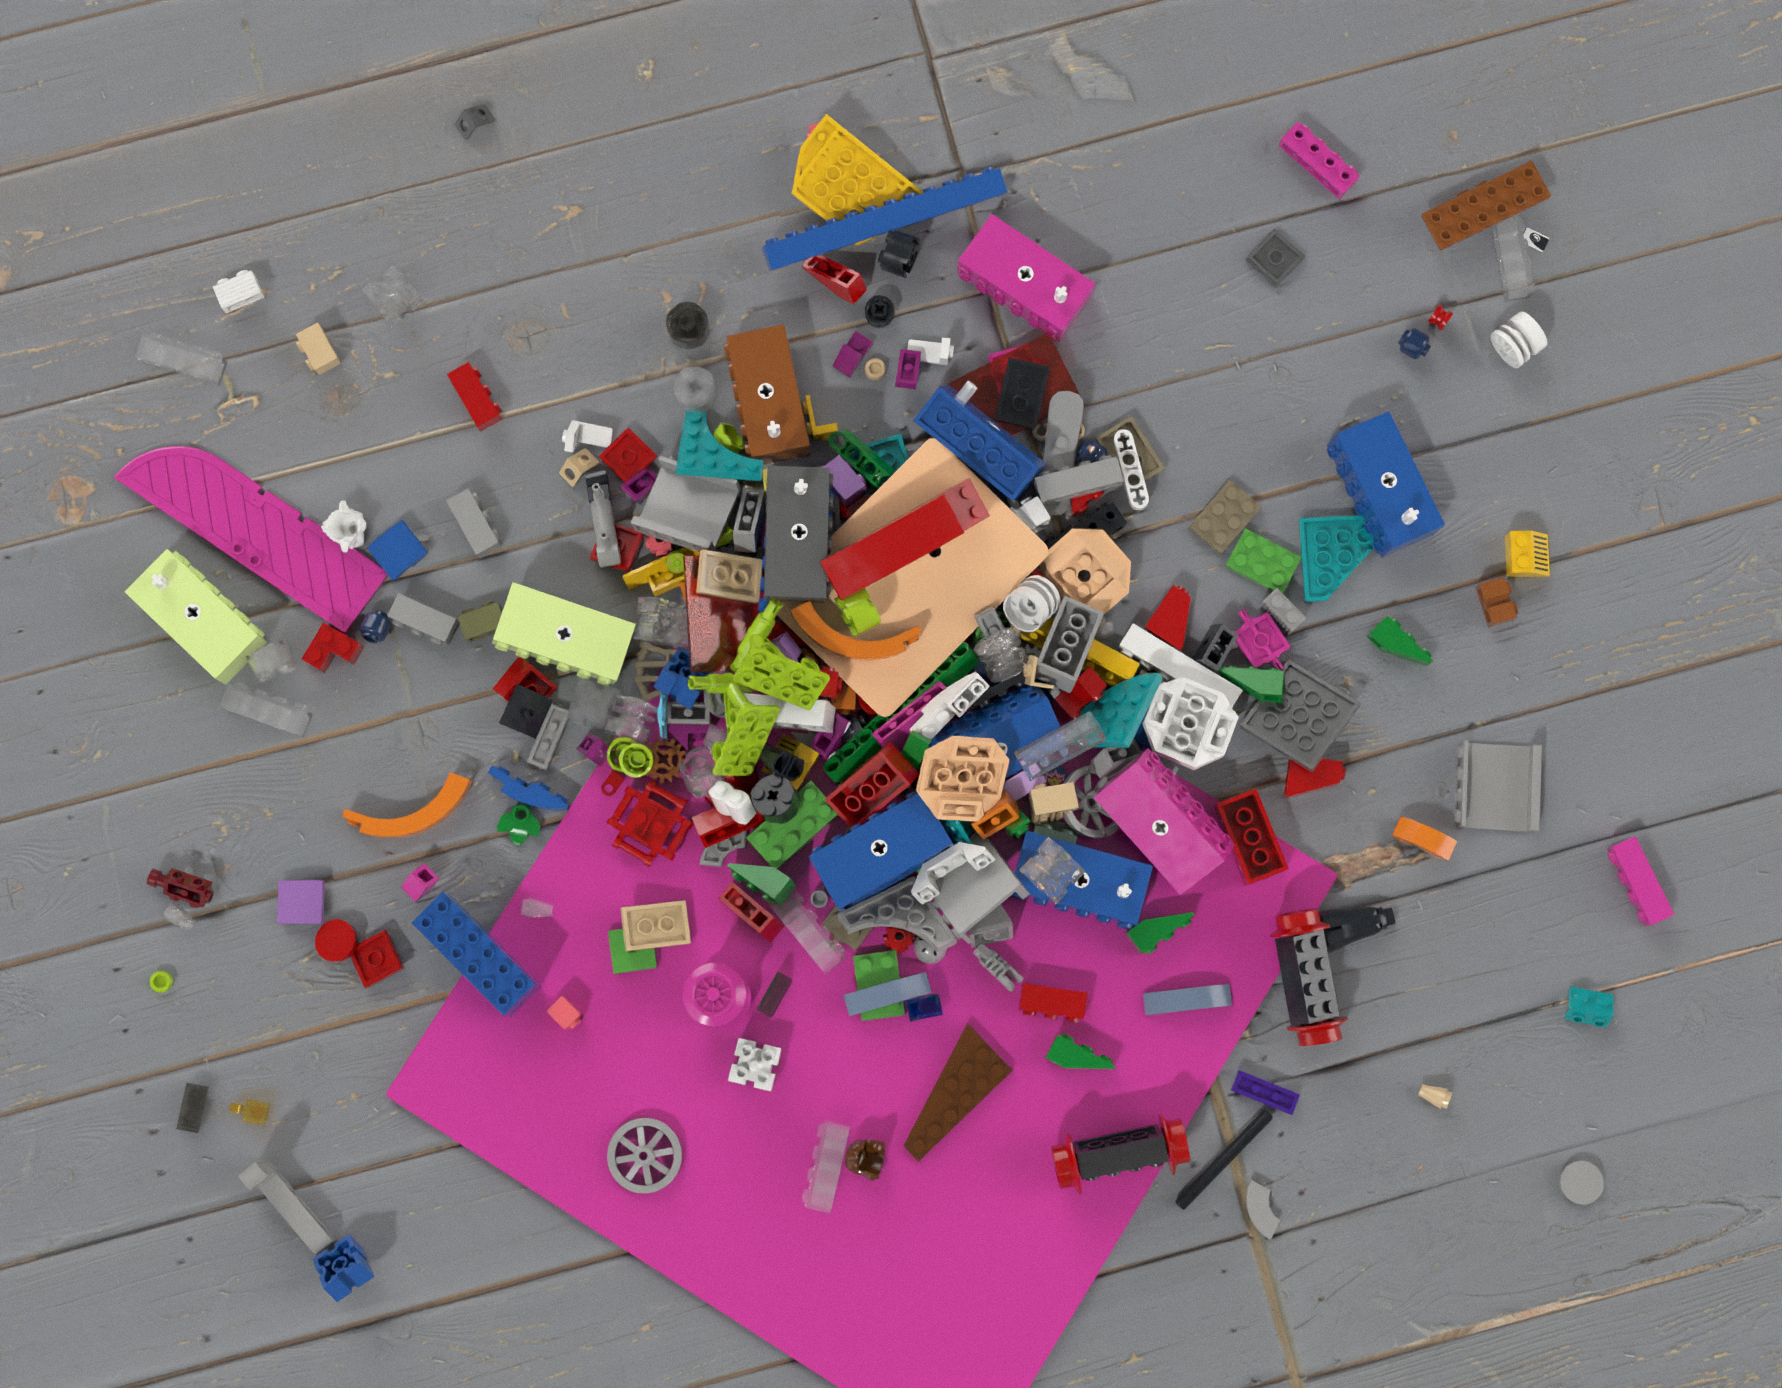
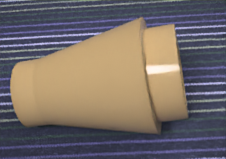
M1422 1084L1418 1096L1439 1109L1441 1107L1447 1109L1452 1092L1447 1091V1088Z

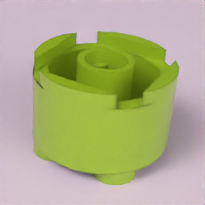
M865 588L842 600L839 597L834 598L839 610L842 609L843 613L840 616L844 624L848 625L853 637L877 626L881 622L875 605L871 603V597Z

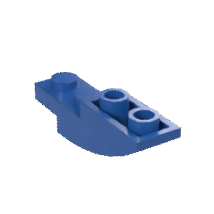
M492 765L488 771L490 775L505 784L501 792L518 802L544 810L567 811L570 808L566 804L568 799L559 793L554 796L549 792L551 788L542 782H539L538 785L532 782L526 788L528 783L519 777L516 780L508 776L510 772L500 765L498 768Z

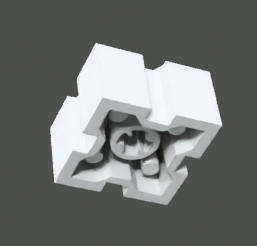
M1038 496L1033 499L1032 497L1026 498L1020 503L1022 506L1019 505L1017 500L1012 501L1010 498H1007L1011 506L1009 509L1035 534L1049 526L1051 517Z
M739 1038L734 1054L740 1056L738 1065L732 1064L728 1081L746 1085L747 1080L755 1082V1088L772 1091L776 1074L771 1073L772 1065L778 1066L782 1048L764 1044L763 1049L756 1048L757 1042Z

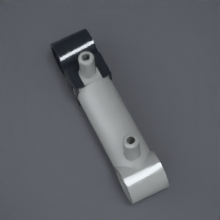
M606 468L585 472V479L591 506L599 566L601 568L621 564Z

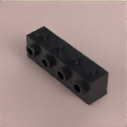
M1105 502L1096 508V513L1091 516L1089 514L1084 515L1078 520L1079 524L1074 527L1071 525L1067 526L1061 531L1060 536L1057 538L1052 536L1045 540L1044 543L1050 549L1072 528L1103 529L1110 537L1123 529L1127 522L1114 502L1110 504Z

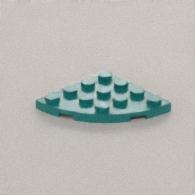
M1159 673L1143 674L1120 682L1110 689L1103 691V696L1096 702H1090L1081 711V714L1064 730V736L1068 743L1066 747L1129 748L1163 677Z

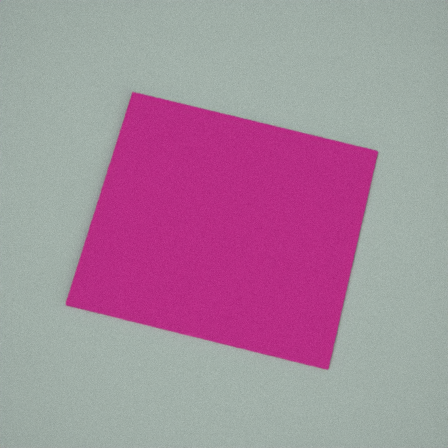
M764 520L758 541L759 547L763 548V556H765L764 538L766 534V521ZM760 592L759 598H763L764 592ZM742 601L743 603L739 606L729 607L723 610L722 614L713 618L712 616L707 618L700 605L672 650H676L679 647L682 649H694V660L698 663L704 661L715 668L714 674L732 673L734 675L735 672L731 670L730 665L738 655L739 646L717 649L714 647L713 641L738 609L745 613L746 624H752L759 614V602ZM746 624L740 632H735L742 639L746 635ZM972 649V650L975 652L976 655H979V654H980V653H978L977 651H975L974 649ZM815 653L819 669H821V658ZM664 667L660 668L655 676H659ZM1000 670L998 678L1007 674L1008 670L1003 672ZM656 682L649 684L648 690L650 693L658 690L654 688ZM1011 686L1008 688V691L1011 692L1018 687ZM704 691L696 701L698 704L704 702ZM752 691L751 693H749V694L768 695V694H765V693L760 692V691ZM671 694L668 695V702H677L671 699ZM856 695V710H855V711H859V710H862V709L860 708V706H859V704H858L857 695ZM660 696L646 703H642L640 698L615 739L618 737H628L649 748L648 742L654 745L656 743L655 738L657 737L660 742H663L664 738L660 736L657 718ZM995 696L990 698L989 701L992 702L998 698ZM712 713L711 736H706V739L703 740L693 739V736H690L689 752L684 747L680 750V752L686 751L687 755L683 759L688 761L687 764H682L685 772H678L680 778L678 779L673 776L672 783L665 779L664 784H661L660 778L655 781L657 782L656 785L679 798L683 797L688 800L680 816L693 822L692 817L713 809L703 795L708 788L714 786L717 781H723L726 777L724 775H714L712 772L716 764L712 757V746L715 742H725L727 739L726 718L717 717ZM866 713L871 721L876 717ZM953 717L949 722H954L958 719ZM1057 718L1058 723L1064 734V730L1071 724L1072 721L1069 719L1062 723ZM667 730L668 742H671V740L675 738ZM771 730L766 742L776 747L783 734L797 741L799 740L791 732ZM841 738L840 741H841L843 744H842L841 747H839V749L842 748V747L846 744V743L843 742L842 738ZM667 746L659 747L660 750L665 751L671 749ZM1064 747L1037 761L1036 764L1042 772L1054 761L1058 760L1070 775L1079 768L1092 765L1091 760L1106 747ZM658 753L661 763L667 764L670 767L667 761L668 757L665 758ZM820 754L818 761L801 789L812 781L827 797L838 786L823 770V766L829 758H825ZM678 755L674 758L673 765L675 767L678 764ZM759 758L756 763L758 772L757 783L764 777L769 776L761 771L765 764ZM607 759L601 766L597 765L489 932L541 987L511 1017L503 1016L462 975L387 1090V1097L839 1388H1029L1163 1165L1159 1167H1151L1150 1165L1142 1167L1141 1170L1136 1172L1126 1170L1116 1176H1099L1098 1179L1093 1181L1082 1180L1080 1176L1082 1194L1079 1195L1074 1187L1059 1188L1051 1146L1064 1143L1066 1133H1069L1071 1141L1074 1142L1155 1124L1159 1126V1113L1167 1121L1180 1118L1184 1129H1186L1280 973L1275 939L1280 937H1270V934L1277 930L1275 916L1300 910L1318 909L1335 882L1337 874L1276 836L1289 868L1287 871L1245 886L1233 854L1230 852L1222 864L1180 895L1121 828L1112 835L1099 839L1086 838L1078 834L1076 845L1153 866L1138 924L1146 919L1191 912L1194 913V916L1190 918L1193 922L1183 929L1180 926L1173 931L1175 935L1166 942L1162 939L1156 943L1158 948L1149 955L1146 952L1140 954L1126 936V933L1131 929L1119 928L1116 922L1101 923L1096 921L1095 916L1089 915V917L1084 918L1075 915L1076 911L1070 909L1067 912L1055 910V905L1047 903L1046 906L1034 904V899L1026 897L1024 901L1013 898L1011 895L1001 905L1012 921L1013 938L985 946L997 952L1008 965H1011L1024 978L1021 983H1017L1009 975L1004 974L1015 985V989L1012 992L1005 988L996 977L979 963L980 960L973 953L976 947L971 948V944H968L963 938L959 940L956 937L957 944L949 947L945 957L935 964L924 963L916 957L914 939L912 940L913 945L909 946L910 950L897 953L896 950L899 976L901 979L926 972L932 993L903 1001L905 1015L862 1021L861 1013L849 1016L843 995L858 991L853 956L892 951L891 946L886 947L883 937L884 934H887L886 929L890 927H874L857 951L847 944L840 943L835 951L832 952L826 946L834 937L821 924L836 905L827 889L824 891L828 897L825 907L816 908L810 900L812 893L818 890L821 891L824 883L808 856L812 855L811 851L820 845L825 847L831 844L830 840L839 834L845 835L848 825L840 816L779 869V871L791 878L797 886L780 907L776 903L769 904L762 898V893L758 891L755 894L746 887L747 883L745 881L738 882L730 875L732 871L727 866L729 863L771 867L747 838L745 848L730 852L724 859L722 867L700 865V859L705 847L695 825L687 831L674 854L676 856L673 861L661 854H657L652 865L647 867L643 865V861L620 848L612 847L620 831L608 825L606 821L614 814L626 793L625 789L627 786L643 793L653 775L647 777L645 774L644 776L634 778L624 772L616 771L625 779L613 795L606 796L602 793L601 787L613 768L609 765ZM1026 767V768L1020 770L1019 772H1017V773H1015V774H1013V775H1011V776L1005 778V781H1004V782H1006V781L1009 780L1010 778L1014 777L1015 775L1019 774L1020 772H1022L1023 770L1027 769L1028 767ZM660 770L657 773L668 774L670 772L668 770ZM1090 774L1092 791L1101 779L1097 774ZM1175 774V779L1188 789L1189 795L1203 806L1205 813L1209 817L1215 819L1218 827L1223 832L1213 807L1220 801ZM1081 776L1074 784L1084 793L1083 776ZM607 784L605 791L608 793L612 792L613 786ZM910 786L907 795L916 790ZM653 792L649 796L650 799L673 812L677 807ZM897 795L878 812L882 814L888 811L887 807L897 801L901 803L907 800V798L903 799ZM1029 796L1017 802L1018 809L1030 819L1027 831L1034 832L1035 827L1032 826L1028 806ZM632 798L618 823L624 826L638 802L637 798ZM1082 809L1072 811L1075 818L1080 822ZM1098 812L1104 827L1107 828L1114 820ZM1089 815L1086 828L1097 830L1091 815ZM1064 817L1058 820L1060 822L1067 823ZM677 822L663 848L665 850L668 849L682 825ZM760 825L747 830V837ZM1003 829L988 838L1014 872L1024 835L1017 840L1015 837L1009 839ZM974 830L969 837H971L977 831ZM626 835L625 842L649 855L651 852L650 848ZM915 871L904 879L907 880L913 876L917 879L918 873ZM1078 877L1076 879V881H1078V886H1081L1083 883H1085L1082 882V877ZM898 881V882H896L895 884H893V885L889 886L888 888L884 889L883 891H885V890H887V889H889V888H891V887H893V886H895V885H897V884H899V883H901V882ZM732 882L784 926L771 942L767 941L719 899ZM685 900L691 943L655 948L657 968L614 974L608 931L623 929L620 908ZM941 910L939 912V914L942 917V915L944 914L943 911ZM947 924L950 930L954 928L952 924L950 926ZM901 932L895 935L896 940L899 941L904 937ZM709 963L727 965L740 973L747 981L751 991V1003L747 1014L737 1024L727 1028H714L697 1022L687 1012L683 1002L684 984L689 975L702 965ZM1022 984L1087 992L1084 1019H1079V1023L1066 1021L1064 1016H1058L1057 1019L1044 1018V1013L1036 1012V1016L1023 1015V1010H1018ZM1229 984L1232 1006L1145 1015L1144 993ZM561 996H565L583 1014L579 1018L581 1022L573 1030L571 1028L564 1030L547 1012ZM968 1023L1013 1071L918 1162L903 1145ZM1065 1033L1074 1038L1073 1043L1081 1047L1083 1043L1094 1049L1093 1054L1098 1057L1103 1054L1113 1060L1112 1064L1116 1067L1115 1069L1062 1068L1046 1059L1045 1056L1056 1035L1062 1036ZM739 1038L757 1042L756 1048L763 1049L764 1044L782 1048L778 1066L772 1065L771 1073L776 1074L772 1091L755 1088V1082L747 1080L746 1085L728 1081L732 1064L738 1065L740 1056L734 1054ZM652 1118L665 1123L675 1132L681 1144L682 1162L676 1177L666 1187L656 1192L636 1193L627 1190L614 1179L608 1166L607 1151L611 1138L621 1126L634 1119ZM644 1126L646 1145L649 1144L659 1129ZM635 1127L623 1136L638 1147L637 1127ZM664 1133L653 1149L655 1151L673 1146ZM865 1139L884 1142L886 1151L879 1179L870 1181L864 1176L855 1174L847 1169L845 1165L846 1152L852 1142ZM621 1142L618 1143L616 1157L633 1154ZM641 1152L640 1158L646 1160L648 1157L647 1153ZM674 1154L655 1157V1160L671 1169ZM635 1162L617 1164L619 1171L624 1177H626ZM649 1165L653 1184L661 1181L666 1176L652 1165ZM642 1167L639 1168L631 1180L632 1183L646 1185Z

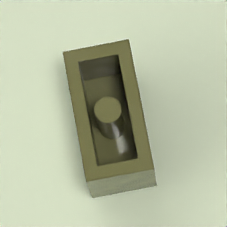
M486 602L482 604V608L476 610L469 608L457 616L464 638L468 643L495 634L502 614V608L498 602Z

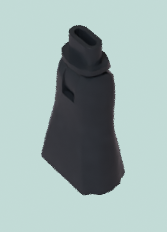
M768 742L765 743L759 759L772 772L792 782L802 775L804 769L803 759L785 750L775 748Z
M1361 907L1319 911L1320 921L1331 926L1323 929L1328 952L1373 936L1381 930L1387 929V926L1396 923L1391 907L1386 909L1382 907Z

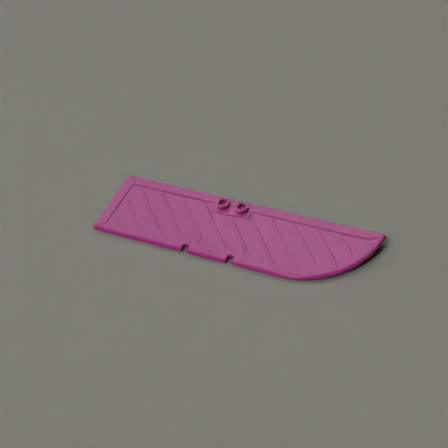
M169 446L154 449L131 460L113 477L344 634L347 633L388 577L380 565L355 548L350 549L348 547L347 553L343 552L340 544L333 542L323 532L319 524L308 517L303 522L299 521L298 519L302 515L301 512L268 490L263 496L260 495L259 492L262 486L222 459L204 450L186 446Z

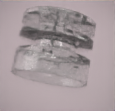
M1014 628L996 631L984 637L974 647L980 662L986 663L984 670L991 682L997 683L1008 680L1024 671L1025 664H1028L1029 657L1025 649L1019 647L1021 641L1017 637Z
M616 695L614 701L623 706H612V710L620 715L619 717L608 718L605 731L618 737H628L638 743L648 744L652 730L643 724L644 722H655V718L647 715V713L657 714L658 708L645 700L633 696Z

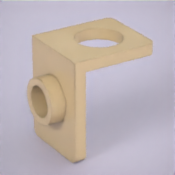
M584 448L567 458L559 474L574 487L582 474L597 466L599 461ZM567 468L574 472V479L568 476Z
M1029 655L1028 664H1025L1023 671L1024 677H1026L1025 684L1054 689V685L1034 682L1038 657Z

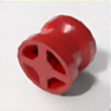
M1439 304L1428 320V323L1437 325L1438 329L1442 331L1453 313L1450 311L1446 312L1443 310V306Z

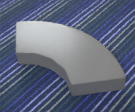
M747 831L705 848L700 859V865L722 867L724 859L730 852L745 848Z
M1250 1180L1246 1190V1207L1249 1217L1255 1228L1263 1236L1271 1240L1280 1222L1273 1215L1269 1207L1268 1198L1271 1190Z

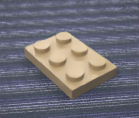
M703 549L700 551L696 593L757 603L760 596L763 560Z
M685 900L620 908L626 952L691 943Z

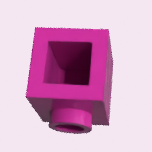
M423 864L410 873L401 888L414 902H417L432 890L439 878L426 864Z

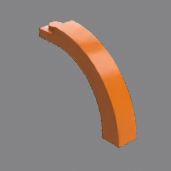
M810 601L790 610L795 623L810 640L828 652L853 660L874 661L897 656L906 652L903 643L906 642L907 645L918 641V636L922 634L919 625L897 636L884 640H856L844 636L829 627L816 613Z
M449 772L448 778L437 796L419 811L405 817L377 819L344 809L342 817L348 819L347 824L356 827L362 824L359 832L373 837L404 838L430 830L447 819L462 803L473 781Z

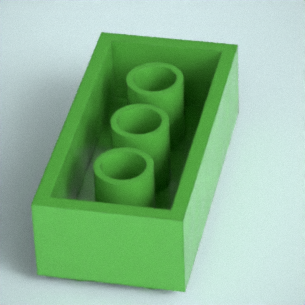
M812 781L798 791L800 795L799 810L792 820L784 824L765 821L746 837L771 867L779 870L839 816L824 800L826 798L825 795Z

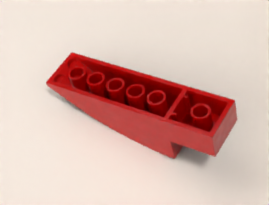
M969 478L820 561V564L839 599L842 600L965 533V530L990 517V514Z

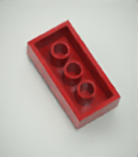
M889 742L836 786L824 800L850 828L858 823L862 825L870 816L878 812L906 789L919 773L898 749Z
M1257 788L1213 806L1223 832L1232 839L1234 847L1231 852L1245 886L1289 869Z

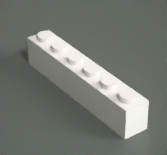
M1135 624L1131 625L1118 647L1121 650V654L1140 661V666L1147 670H1150V668L1155 670L1165 681L1185 677L1223 693L1231 707H1233L1243 691Z

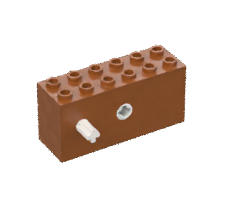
M782 324L726 336L728 343L723 344L727 361L732 362L728 363L731 381H736V383L732 384L735 401H740V403L736 404L739 420L744 421L740 426L743 440L748 441V444H744L747 458L763 460V465L810 456V444L785 325Z

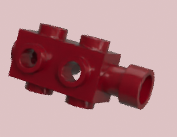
M153 868L147 878V885L155 888L157 886L162 887L163 894L168 895L171 900L188 902L193 908H203L213 898L214 892L211 891L212 881L171 868L167 875Z

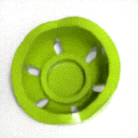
M721 422L715 429L714 438L726 449L738 454L744 449L743 438L738 434L735 426Z
M618 737L611 742L607 750L608 763L618 772H623L619 764L621 751L630 745V742L631 744L637 743L631 738Z
M641 743L628 745L619 755L621 769L625 774L634 778L647 774L654 763L653 752L648 746Z

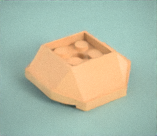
M1072 528L1048 549L1047 557L1040 563L1042 576L1053 583L1059 592L1060 604L1064 596L1105 614L1129 593L1131 560L1103 529ZM1081 570H1088L1091 577L1088 580H1082L1079 578L1078 573Z
M951 736L925 750L916 791L937 819L979 821L984 816V813L991 809L1001 798L1009 758L994 738Z

